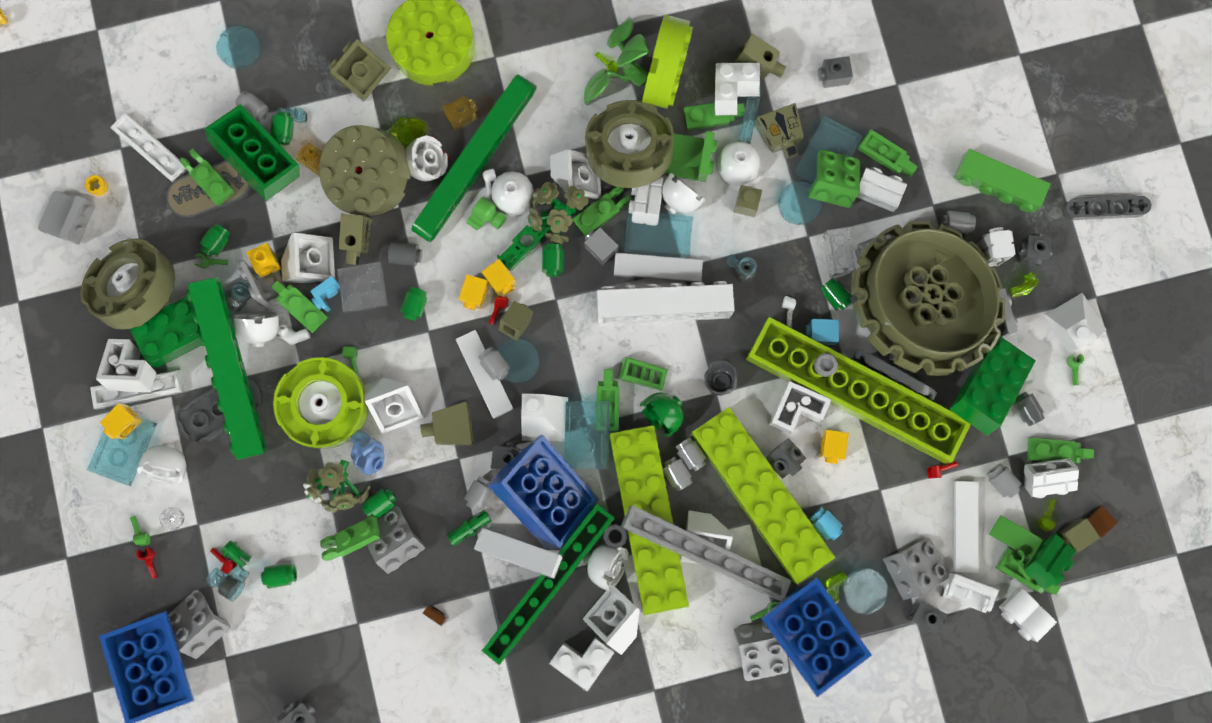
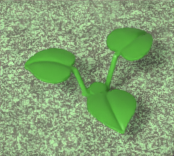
M628 17L612 31L607 41V45L610 48L618 45L622 51L617 59V65L619 67L624 66V75L613 71L607 72L605 69H601L594 74L587 83L584 92V103L587 106L591 100L596 98L607 87L610 76L623 79L625 82L630 80L638 87L644 84L648 78V72L634 61L649 53L644 36L641 34L634 36L623 47L622 41L630 36L633 29L631 17Z

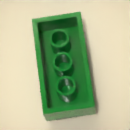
M241 104L205 127L207 141L265 201L300 177L299 164Z
M187 296L162 308L140 327L130 329L144 360L150 366L159 368L202 346L199 340L201 330L199 324L196 325L193 319L194 305L193 302H189Z
M1001 336L992 350L985 354L982 353L983 359L974 365L949 409L987 436L998 429L1004 422L1036 362L1035 359Z

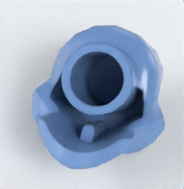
M362 430L356 431L350 439L353 443L351 459L359 471L372 475L384 466V447L381 442L371 438Z

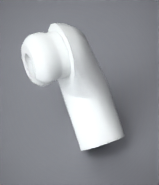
M280 325L277 336L290 345L311 338L307 328L295 332L286 325Z

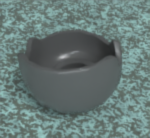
M725 360L713 361L704 374L705 386L712 394L718 396L731 393L738 383L736 368Z

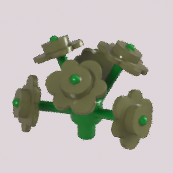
M545 182L540 189L537 188L533 192L532 200L534 201L532 203L533 207L529 208L528 222L535 231H541L542 220L547 219V224L551 225L552 232L556 234L545 233V236L550 239L551 243L562 245L563 242H569L568 237L560 236L561 231L567 232L568 226L572 224L573 220L570 215L575 214L576 208L582 210L589 201L584 196L585 192L582 189L578 190L575 186H570L568 192L564 195L567 203H561L556 198L559 195L557 184ZM544 203L554 207L550 213L541 216L538 210L534 209L539 204Z
M341 460L336 465L327 463L326 468H321L318 473L316 469H310L307 475V482L303 484L306 489L304 493L309 500L322 504L326 511L334 513L338 512V510L352 508L356 503L361 504L369 496L368 490L371 487L368 485L359 491L347 479L348 473L346 470L349 462ZM345 484L356 494L355 497H353V494L345 492ZM325 486L334 489L331 500H323L321 496V490Z

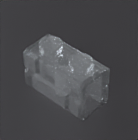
M849 228L826 231L823 235V242L830 278L851 276L856 267L855 261H853L854 256Z

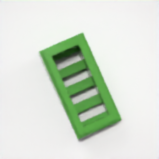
M625 357L621 361L617 379L662 391L668 369ZM629 365H632L630 375H627ZM639 367L641 368L639 377L635 378L637 368ZM646 370H650L648 379L645 381ZM655 372H659L656 384L652 383Z

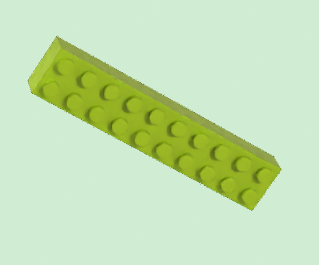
M770 317L765 321L746 358L747 361L787 382H793L831 399V405L944 464L953 462L971 425L952 411ZM825 353L833 355L838 362L836 372L828 377L818 375L814 369L816 358Z

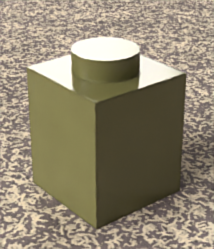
M741 185L733 212L755 217L762 190Z
M514 301L500 320L498 330L518 341L530 324L533 311L525 304Z
M1078 518L1056 533L1064 540L1065 544L1070 545L1076 550V553H1079L1100 538L1087 518Z

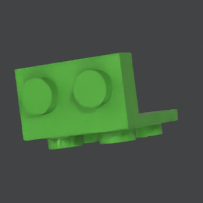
M706 131L705 138L674 134L673 159L664 174L668 176L670 173H673L676 178L706 182L708 174L712 175L714 161H710L711 153L715 154L718 141L714 140L715 133Z
M823 149L819 150L817 153V177L808 191V198L850 208L860 192V161L857 158Z

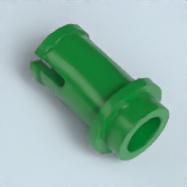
M230 540L221 550L224 552L223 556L231 558L242 569L247 564L240 557L247 562L252 557L237 546L238 542Z

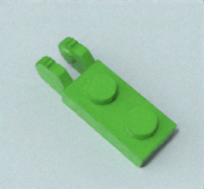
M192 148L189 152L200 164L193 169L190 163L183 157L179 161L189 171L188 174L219 207L235 191L209 162L204 160Z
M614 188L609 194L602 196L572 219L585 237L592 230L596 231L620 213V210L630 203V200H632L630 195L624 197L617 205L612 200L620 195L624 188Z
M371 516L336 533L335 536H327L322 539L320 546L323 549H327L321 553L322 559L331 561L340 556L343 557L380 539L377 518Z

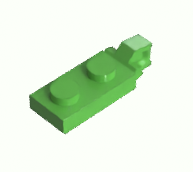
M715 103L684 107L686 129L689 131L728 125L730 122L735 121L734 117L744 116V103L737 104V115H715Z
M871 129L858 147L859 151L897 174L902 172L911 177L918 167L909 161L910 157L905 150Z
M277 280L271 286L279 294L276 299L311 333H314L328 318L291 284L285 287Z
M604 369V381H598L596 431H619L618 381H613V369Z
M1028 438V461L1047 462L1070 458L1075 464L1080 463V458L1094 459V449L1081 448V443H1076L1075 441Z
M1005 548L995 566L996 569L1035 592L1042 594L1045 590L1052 595H1057L1061 588L1058 585H1051L1049 588L1044 589L1036 583L1035 579L1026 581L1018 566L1011 564L1008 560V556L1012 554L1013 558L1019 561V555L1013 550ZM1026 558L1023 561L1025 567H1027V565L1030 562Z

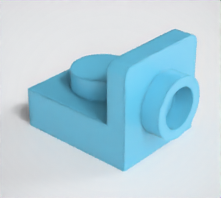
M331 276L310 291L314 296L311 300L319 310L323 308L328 312L331 308L324 299L335 296L338 293V289L342 286L337 279Z

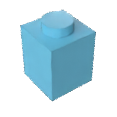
M812 319L805 326V336L822 345H835L839 342V320Z

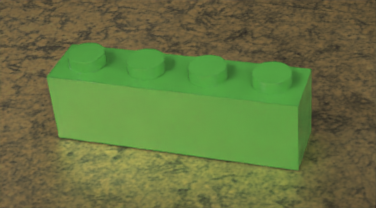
M968 149L964 153L953 177L964 186H973L979 189V192L982 194L996 196L1001 202L1012 203L1019 206L1020 210L1034 213L1041 208L1051 183L972 149Z

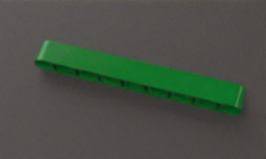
M519 74L512 79L414 221L411 228L412 232L429 243L436 238L533 97L537 88L535 84Z

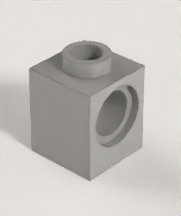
M601 228L597 231L592 230L585 237V248L602 265L618 252L619 246Z

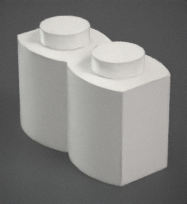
M1017 588L999 606L1003 611L1001 613L1002 617L1010 624L1014 622L1020 628L1018 633L1027 641L1031 639L1038 642L1057 623L1022 588Z

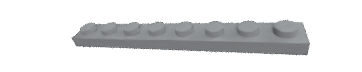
M629 506L621 528L778 601L785 598L791 580L637 507Z

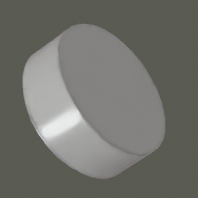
M828 353L821 354L814 361V369L822 377L831 376L838 368L837 359Z

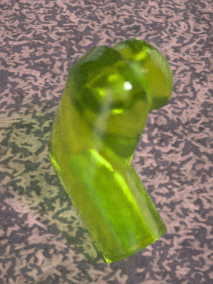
M1036 273L1026 274L1024 276L1026 283L1010 288L1013 299L1033 291L1039 284V278L1036 277Z
M843 571L825 583L826 591L836 604L840 601L838 596L839 587L849 580Z

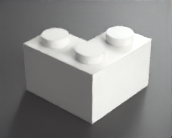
M716 63L715 115H737V97L759 96L760 63Z
M108 339L96 379L108 391L151 393L156 372L145 360H139L141 352L130 340Z
M789 381L783 389L768 425L789 434L793 432L800 415L820 422L824 419L831 399Z
M595 637L582 655L564 642L552 658L550 665L588 691L614 654V649L598 637Z

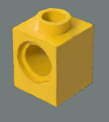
M267 243L246 252L254 271L261 278L281 269L272 248Z
M500 259L482 271L483 276L488 280L498 296L502 294L504 296L508 295L515 289L514 285L517 283Z
M466 274L458 298L464 308L473 311L476 308H483L490 286L488 280Z
M118 403L99 423L105 428L103 432L108 437L124 440L143 419L128 405Z
M824 430L822 432L819 458H825V463L838 464V461L845 460L849 433Z

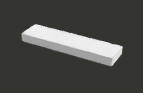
M126 112L110 127L172 182L182 177L188 171L180 163L179 158Z
M616 253L614 276L701 282L703 260Z
M474 330L455 339L493 419L514 410L501 382L497 379L492 380L480 365L478 357L485 351V348L477 331Z
M180 370L156 374L151 393L108 391L103 385L90 387L93 409L96 410L113 407L118 403L128 404L184 392Z
M954 481L953 572L979 573V482Z
M482 528L474 547L476 551L551 578L555 577L562 556L484 528Z

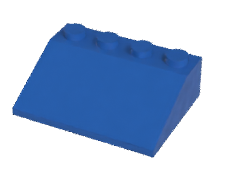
M543 435L538 436L504 466L488 484L491 490L545 549H560L599 500Z
M817 577L806 580L761 618L816 697H819L872 656Z
M167 611L99 636L125 723H136L194 701Z

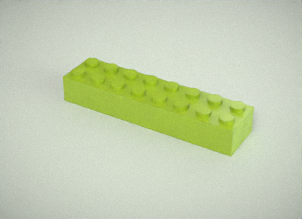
M730 407L691 433L693 439L696 440L711 465L793 583L799 584L835 558Z
M654 425L611 433L610 441L625 516L629 506H634L673 524ZM628 531L643 614L649 615L689 607L679 554Z

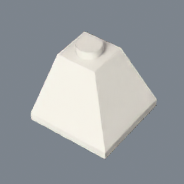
M566 149L550 155L551 177L565 192H568L570 186H575L578 190L582 189L585 192L584 196L597 200L601 198L600 178L590 168L585 153Z
M292 233L281 260L282 282L314 283L324 282L331 276L335 278L333 238Z
M1083 293L1044 315L1068 353L1083 347L1106 331V328Z
M382 378L364 385L365 403L382 434L424 418L408 383Z
M522 394V441H534L538 436L543 435L548 441L567 442L568 397Z
M695 511L688 512L685 531L730 551L733 539L732 532L712 514ZM681 556V562L698 564L686 557Z
M609 587L610 591H606L583 620L607 645L622 655L637 637L639 609L616 587Z

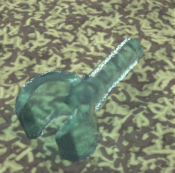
M300 107L295 109L278 108V112H287L293 115L294 121L298 123L307 122V112Z

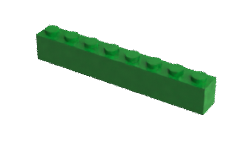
M214 277L189 283V289L186 290L189 302H193L194 305L193 319L196 325L199 324L201 330L199 340L201 345L206 348L205 362L207 367L212 370L213 377H211L213 389L217 390L219 395L217 405L220 412L224 413L225 420L223 421L225 432L229 433L231 442H229L231 454L236 456V460L263 454L267 451V446L220 277Z
M596 504L558 554L562 556L555 577L551 578L543 574L540 575L481 650L498 665L502 663L615 519L611 514Z

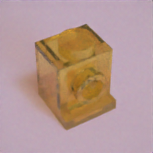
M465 95L448 105H442V109L454 131L477 120L475 112L478 109L473 100H467Z
M308 142L306 146L300 149L296 160L319 176V163L322 151Z

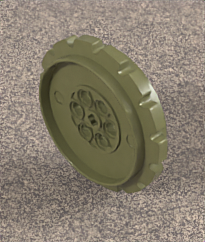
M910 221L903 228L897 224L881 232L875 238L876 242L871 241L861 252L857 259V264L861 268H857L853 272L851 280V294L858 298V301L853 305V309L860 327H866L870 331L868 340L882 355L885 356L891 353L894 356V363L912 372H917L923 367L926 374L932 376L949 375L955 371V368L958 371H963L982 360V353L989 352L997 343L1001 335L997 326L1005 320V300L999 297V291L1003 287L995 268H990L986 262L987 256L974 242L970 241L968 243L963 240L960 232L945 225H940L937 229H934L928 221Z

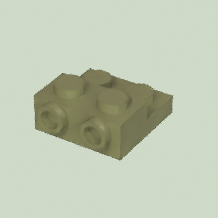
M356 39L354 43L349 41L342 51L345 54L340 60L336 57L329 65L331 69L329 75L364 102L391 68Z

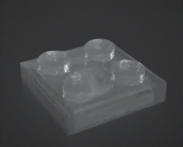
M381 262L337 269L344 313L388 306Z

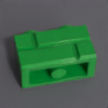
M1053 534L1043 542L1024 569V572L1030 578L1035 579L1036 583L1044 589L1049 588L1051 585L1057 586L1065 578V575L1062 574L1063 571H1068L1074 564L1072 558L1076 550L1070 545L1065 544L1064 540L1058 535Z

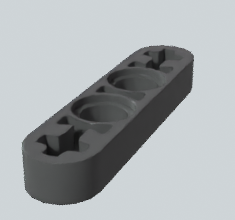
M1141 195L1075 198L1064 204L1062 212L1065 218L1069 220L1135 218L1147 214L1151 209V202L1147 197ZM1114 202L1122 205L1121 213L1113 210L1112 205ZM1092 203H1097L1100 206L1101 212L1099 214L1092 212ZM1137 203L1143 206L1141 210L1138 207L1129 209L1130 206H1134ZM1073 205L1074 208L1084 207V210H1079L1078 212L1074 213L1073 210H1070V207H1072Z

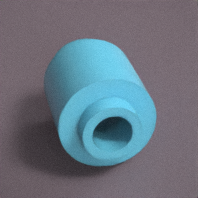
M820 507L809 518L813 527L826 541L830 538L834 541L843 532L841 530L843 525L828 509L824 510Z

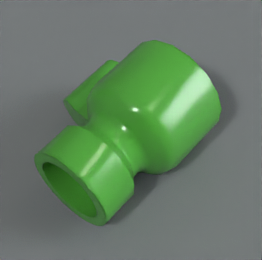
M483 196L474 206L466 223L475 230H479L487 221H490L491 226L499 230L508 216L501 211L498 212L496 205Z

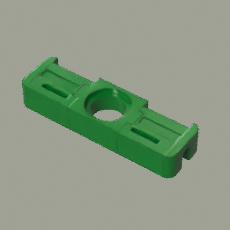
M541 210L542 215L548 214L545 210ZM547 219L542 220L541 231H535L533 227L526 225L512 239L513 244L501 256L497 255V258L500 259L509 271H512L546 237L545 233L552 231L551 225L547 224ZM524 235H530L533 238V242L529 246H524L520 242L521 238Z

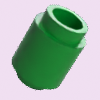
M277 112V115L272 116L270 135L280 145H290V140L293 139L294 118L290 117V114L287 112Z
M215 224L214 227L209 228L199 242V245L202 247L200 251L209 257L213 255L218 257L230 240L228 237L231 233L220 225Z
M546 244L544 250H542V272L546 273L547 277H559V274L564 272V251L562 250V245Z
M834 277L820 288L823 292L822 295L835 310L840 308L843 311L852 303L850 299L853 295L839 280L836 281Z
M410 287L409 291L405 294L400 312L404 314L403 318L411 321H416V318L421 319L428 299L426 298V291Z
M381 488L366 499L365 504L361 507L368 517L374 516L378 519L396 506L394 502L396 497L390 489L385 490Z
M286 562L266 566L264 571L261 572L262 584L266 585L268 589L288 586L292 582H296L297 570L295 564Z

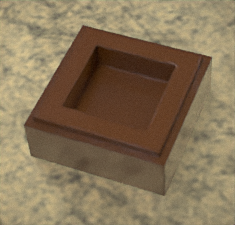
M1098 506L1087 517L1100 538H1103L1118 523L1103 506Z
M433 605L427 606L422 613L440 626H443L449 618L448 615Z

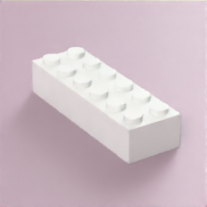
M717 281L713 285L695 282L691 283V286L672 283L669 284V287L650 284L646 285V288L628 285L624 286V289L605 286L601 290H597L599 324L730 319L734 312L733 284H727L726 281Z

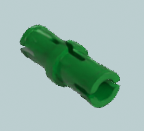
M483 509L473 518L464 520L462 525L446 534L451 544L456 546L470 535L474 536L476 531L492 520L485 509Z

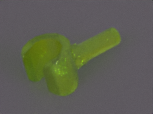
M596 52L595 56L607 66L605 69L607 72H619L615 61H609L599 52Z
M1050 499L1045 515L1038 520V525L1046 532L1048 530L1051 531L1056 525V522L1050 518L1056 503L1054 499Z

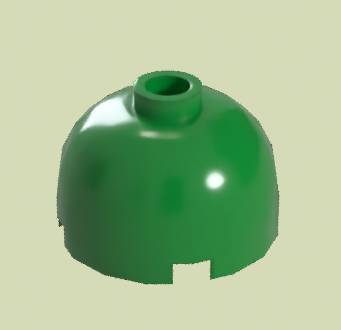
M657 392L648 396L640 403V407H645L642 412L650 424L654 425L656 430L661 428L665 431L662 434L663 436L669 438L681 426L683 422L682 402L677 396Z

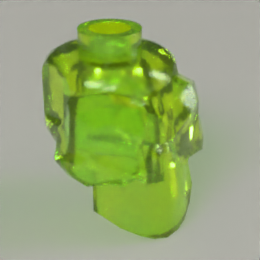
M400 117L386 132L393 134L406 149L413 140L426 135L427 124L419 118L412 117L408 119L407 117Z

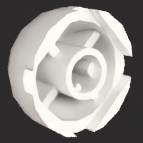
M423 136L417 138L405 149L411 176L417 180H434L446 172L448 166L447 154L443 153L440 148L442 144L434 137Z
M742 141L729 143L721 150L717 159V171H719L722 180L732 186H741L753 181L760 169L758 151L751 144Z
M515 171L505 172L493 182L491 189L492 202L496 205L498 211L508 216L522 215L529 210L533 203L534 188L530 180L522 173Z
M670 173L662 187V198L666 202L664 207L673 214L676 212L690 214L696 211L705 201V198L701 196L698 199L696 190L679 177L675 181L673 179L674 174Z
M245 312L233 316L235 333L243 342L251 343V347H263L264 342H269L275 338L279 328V315L273 312H258V314Z
M163 443L162 446L149 448L142 455L137 471L139 474H141V471L145 472L146 478L157 482L172 483L171 479H178L177 483H181L186 473V461L183 454L176 450L174 445Z
M602 544L594 551H591L587 556L586 563L588 564V576L592 582L606 591H610L609 587L614 588L625 571L626 567L621 566L624 559L628 561V550L624 547L612 548L607 544Z

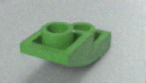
M1002 515L999 516L989 533L990 536L1008 545L1015 551L1021 550L1029 559L1034 557L1043 542L1038 536Z

